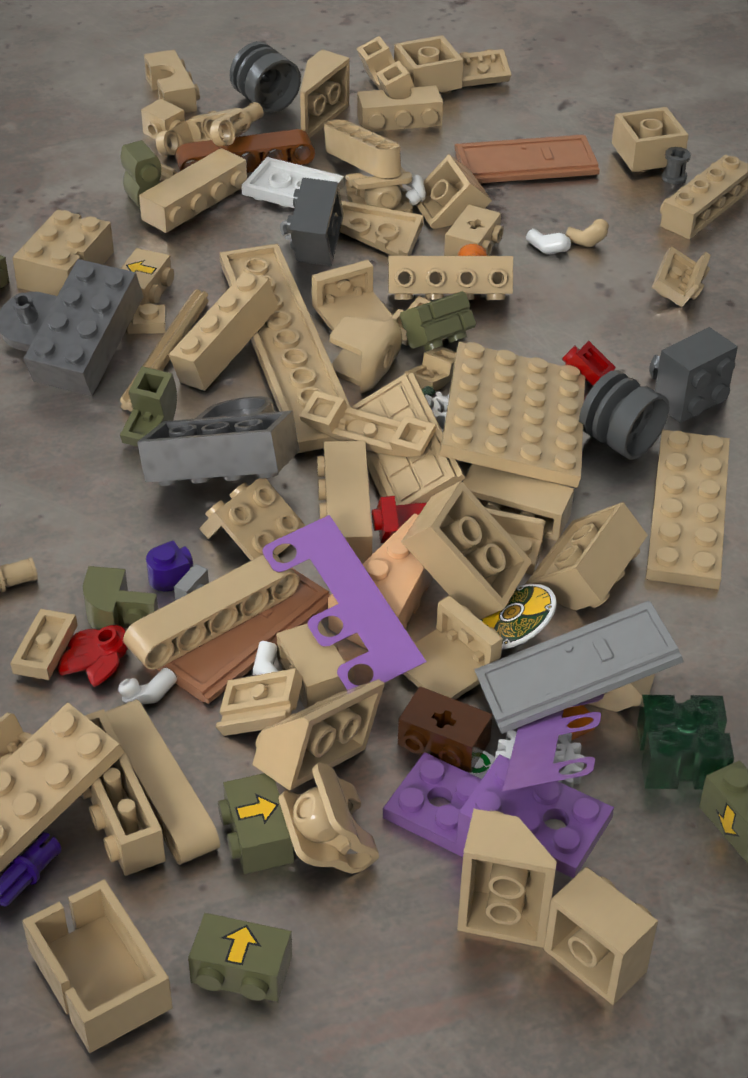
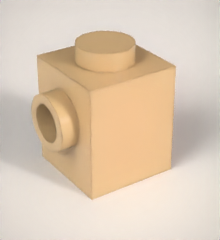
M162 99L141 109L143 134L156 139L159 132L170 130L185 122L184 109ZM167 137V144H169L171 140Z

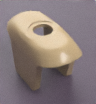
M350 316L343 317L330 334V342L343 348L332 362L337 377L360 386L361 393L374 388L387 373L392 362L399 354L402 345V332L397 320L389 319L381 322Z

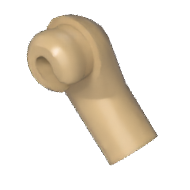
M596 219L584 231L568 227L566 236L570 238L571 243L584 247H593L605 239L608 234L609 225L604 219Z

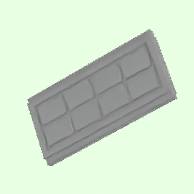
M646 601L474 670L501 734L684 661L679 648L650 601Z

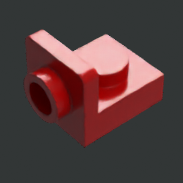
M589 340L580 349L574 345L562 358L566 363L565 365H572L578 368L580 373L585 376V380L593 386L603 375L616 368Z

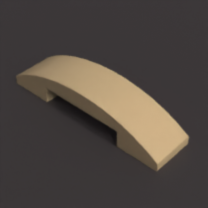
M314 391L299 416L301 421L339 441H365L366 450L402 457L421 456L437 429L434 423L409 416H404L400 422L347 407L344 398L319 391Z

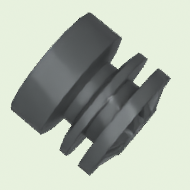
M256 41L244 46L234 57L230 67V82L233 88L249 99V101L260 104L264 112L276 113L289 106L297 96L301 85V73L297 65L265 42Z
M612 370L603 375L586 396L580 411L579 422L583 424V432L587 435L594 437L601 443H608L611 449L629 460L637 459L645 454L660 436L668 418L669 400L647 386L641 387L635 379L629 378L623 372Z

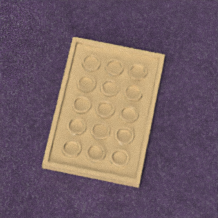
M459 342L455 355L439 456L578 488L581 479L583 424L579 422V417L584 403L585 376L580 373L578 368L572 365L560 366L548 363L538 357L527 358L515 355L508 350L497 351L485 348L475 342Z

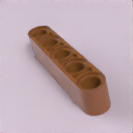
M301 129L238 136L231 145L221 147L216 146L212 140L185 143L179 146L175 153L179 169L182 171L218 149L223 148L246 160L247 173L254 172L266 157L301 166L309 164L315 157V149L308 134Z

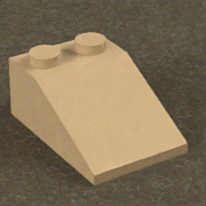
M323 49L307 60L300 90L301 130L305 131L309 138L324 127V122L333 120L349 107L350 58Z

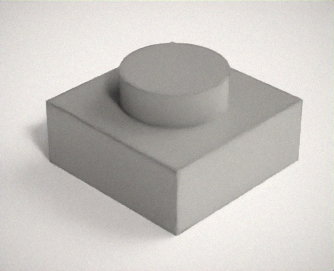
M195 564L174 586L175 600L208 584V569Z

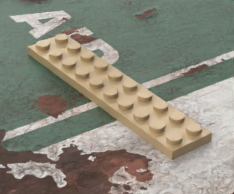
M279 244L219 252L220 264L229 287L243 272L269 278L279 308L251 338V342L279 412L293 411L300 450L298 453L324 448V442L339 441L312 428L301 421L299 417L314 391L344 398L347 407L351 408Z

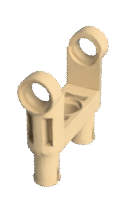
M254 102L243 109L233 108L218 112L213 110L207 114L194 116L170 130L159 132L156 137L157 150L162 156L175 155L177 148L185 143L212 140L219 147L231 145L236 137L249 130L251 123L263 117V108L260 104ZM167 137L170 138L172 143L171 150L167 145Z

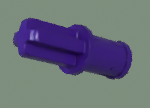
M41 833L21 856L18 855L10 863V867L0 876V906H9L29 884L33 885L39 881V873L62 851L61 845L55 837L45 844L50 834Z

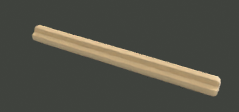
M198 289L193 291L143 364V367L163 371L170 360L169 353L187 335L208 304V293L206 291L201 292ZM136 376L120 398L122 403L120 406L124 411L128 409L132 412L133 410L128 392Z

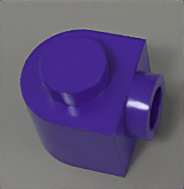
M172 540L151 549L146 556L148 582L155 590L162 592L173 591L174 586L194 565L188 548L186 546L179 548Z

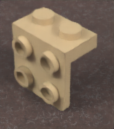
M369 260L312 275V306L331 331L335 329L345 316L381 322L387 321L393 316L373 292V265Z
M259 478L251 485L244 482L229 495L232 499L226 504L220 500L205 513L208 520L199 529L207 539H210L224 528L252 561L263 555L265 545L305 527V524L266 478ZM281 544L274 549L273 553L279 555L291 544Z
M447 596L438 602L436 630L415 642V645L427 662L403 673V675L417 687L421 686L456 700L480 684L474 669L501 659L503 638L499 636L495 629L488 627L475 617L466 606L460 605L452 597Z

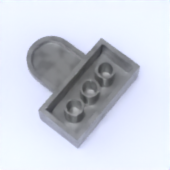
M77 259L58 296L42 292H23L15 295L0 309V334L9 346L27 351L23 359L33 382L88 396L93 395L143 299L136 272Z
M262 396L236 398L217 403L207 408L195 419L163 421L137 442L145 482H159L161 486L173 485L180 480L191 479L192 483H204L210 481L213 477H224L226 481H235L244 478L245 475L257 474L258 478L261 479L277 476L280 470L289 464V461L300 451L293 411L274 412L272 399Z

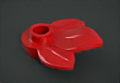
M110 625L100 630L85 629L74 634L67 645L70 649L60 659L59 674L63 676L86 670L88 679L93 687L104 682L115 672L119 666V659L128 650L123 641L126 632L124 628L118 625Z

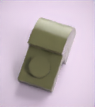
M141 366L128 392L133 410L120 434L122 443L138 447L137 442L163 421H173L177 405V389L173 373Z
M88 566L83 582V595L87 620L93 629L100 630L110 625L129 628L137 620L158 610L157 593L128 591L125 569Z

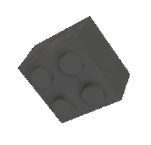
M302 177L300 189H295L293 195L294 213L289 215L287 219L286 231L291 234L290 248L294 249L296 260L299 262L332 266L344 216L339 184L334 181Z
M708 327L661 350L655 391L669 400L670 416L681 423L728 399L738 346L711 327Z

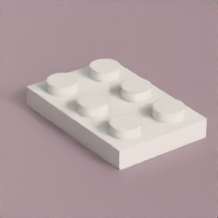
M266 157L242 184V195L253 197L256 200L276 203L283 207L295 208L293 207V195L295 189H300L302 177L338 182L339 190L344 187V176Z

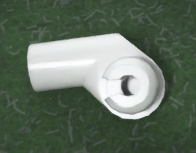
M411 173L412 182L406 185L411 187L412 190L406 192V198L410 200L409 203L411 205H417L420 201L423 202L425 200L426 191L423 178L418 174Z
M531 229L526 235V241L547 255L566 252L571 247L570 238L563 233L543 235L538 230Z
M267 641L259 642L252 671L253 676L278 671L274 666L278 648L276 644Z
M162 668L148 684L139 685L137 679L127 678L120 683L118 691L122 695L124 703L136 699L142 705L157 703L177 682V677L170 669Z

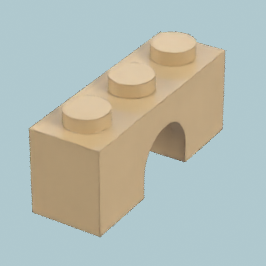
M380 36L356 48L367 75L379 90H384L386 96L392 99L400 100L410 97V87H414L410 74L400 61H394L389 47Z
M175 49L144 54L146 79L152 91L158 90L159 99L184 109V113L196 112V101L200 100L199 88L197 84H193L191 72L186 71L184 60L178 57Z
M437 85L410 87V97L400 100L389 98L384 90L357 92V117L360 127L371 132L442 126L443 100Z

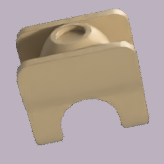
M402 167L401 175L395 178L369 177L361 173L346 174L347 199L352 203L413 213V205L406 198L407 190L402 186V184L412 182V174L405 172Z
M318 762L312 768L317 787L301 795L285 790L278 797L295 853L303 862L313 866L334 867L352 874L361 872L377 861L379 852L373 836L363 830L351 816L352 813L361 808L356 788L351 783L338 778L333 768ZM349 849L358 852L355 854H347Z

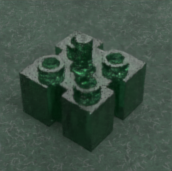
M642 695L637 721V733L640 751H644L642 771L645 789H678L679 781H693L694 789L703 790L707 775L734 762L730 733H724L727 716L723 696L691 695L690 699L684 703H677L675 695Z

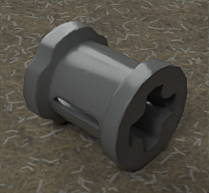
M671 147L666 150L665 158L667 164L662 174V179L666 183L679 185L686 182V164L691 157L689 150L682 147Z

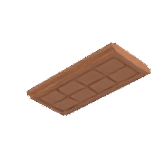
M584 134L455 144L457 160L472 172L479 183L599 175L600 172L599 164Z
M291 568L300 579L299 586L292 596L156 670L160 672L162 668L170 669L177 677L176 684L202 703L206 702L209 704L225 691L228 680L242 678L253 669L259 642L267 641L277 645L276 633L307 624L311 617L327 609L328 597L330 596L329 591Z

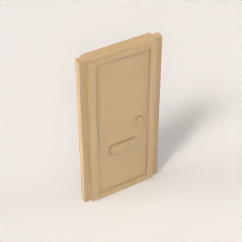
M413 372L409 375H402L351 406L353 409L400 422L404 416H409L434 423L437 427L421 456H392L366 450L367 467L381 497L395 496L396 505L426 503L434 494L466 479L457 460L439 456L443 431Z

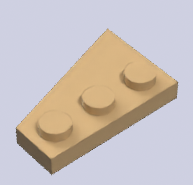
M342 201L344 216L340 229L341 233L392 256H411L424 224V215Z

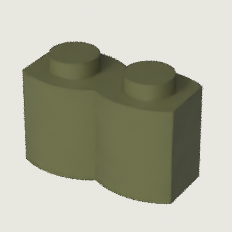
M143 140L125 144L121 150V163L126 170L123 177V186L125 192L139 209V195L159 184L162 171L158 157Z

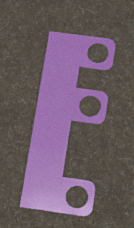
M330 515L264 546L263 554L276 572H283L310 559L337 600V605L308 620V627L321 646H330L358 633L367 647L368 652L340 665L337 670V674L347 690L359 686L352 684L348 679V672L355 665L366 664L370 666L374 673L370 682L379 679L385 683L427 662ZM281 544H291L296 548L297 554L292 561L280 563L273 558L274 549ZM328 616L338 617L343 623L342 631L336 636H323L318 630L319 622L323 618Z
M604 694L594 697L590 700L581 702L574 706L600 701L601 699H603ZM563 710L518 727L502 792L585 776L593 772L595 765L594 757H583L554 763L559 735L597 727L601 721V713L591 712L562 718ZM578 718H593L592 723L580 728H569L567 726L571 721ZM580 762L587 764L584 770L575 774L563 775L559 773L561 768L572 763Z

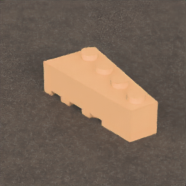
M415 513L362 564L405 630H407V624L412 614L416 613L420 605V599L424 591L428 590L433 580L431 574L401 542L419 516ZM333 594L328 597V609L338 604ZM328 616V629L339 634L343 629L342 621L338 617ZM358 633L346 638L368 650Z

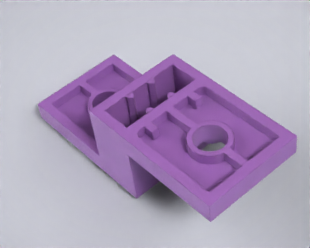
M424 752L383 807V819L463 857L474 808L486 811H499L507 815L517 816L557 861L556 870L574 878L613 818L614 807L558 781L502 792L510 759L500 754L481 779ZM436 797H442L450 803L437 807L429 801ZM550 819H557L565 823L566 827L558 830L551 829L544 822Z

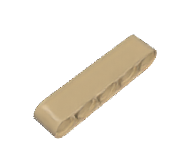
M347 120L324 122L327 153L378 178H395L401 175L400 144Z
M273 553V558L277 562L285 563L275 553ZM263 554L137 620L126 630L123 641L146 668L150 670L161 668L286 600L297 590L300 582L299 576L291 568L283 572L274 571Z
M136 699L105 711L162 829L163 840L176 862L181 865L220 848V840L214 823L140 701Z

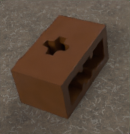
M419 686L398 719V745L405 747L413 753L423 754L425 752L471 773L490 742L493 714Z

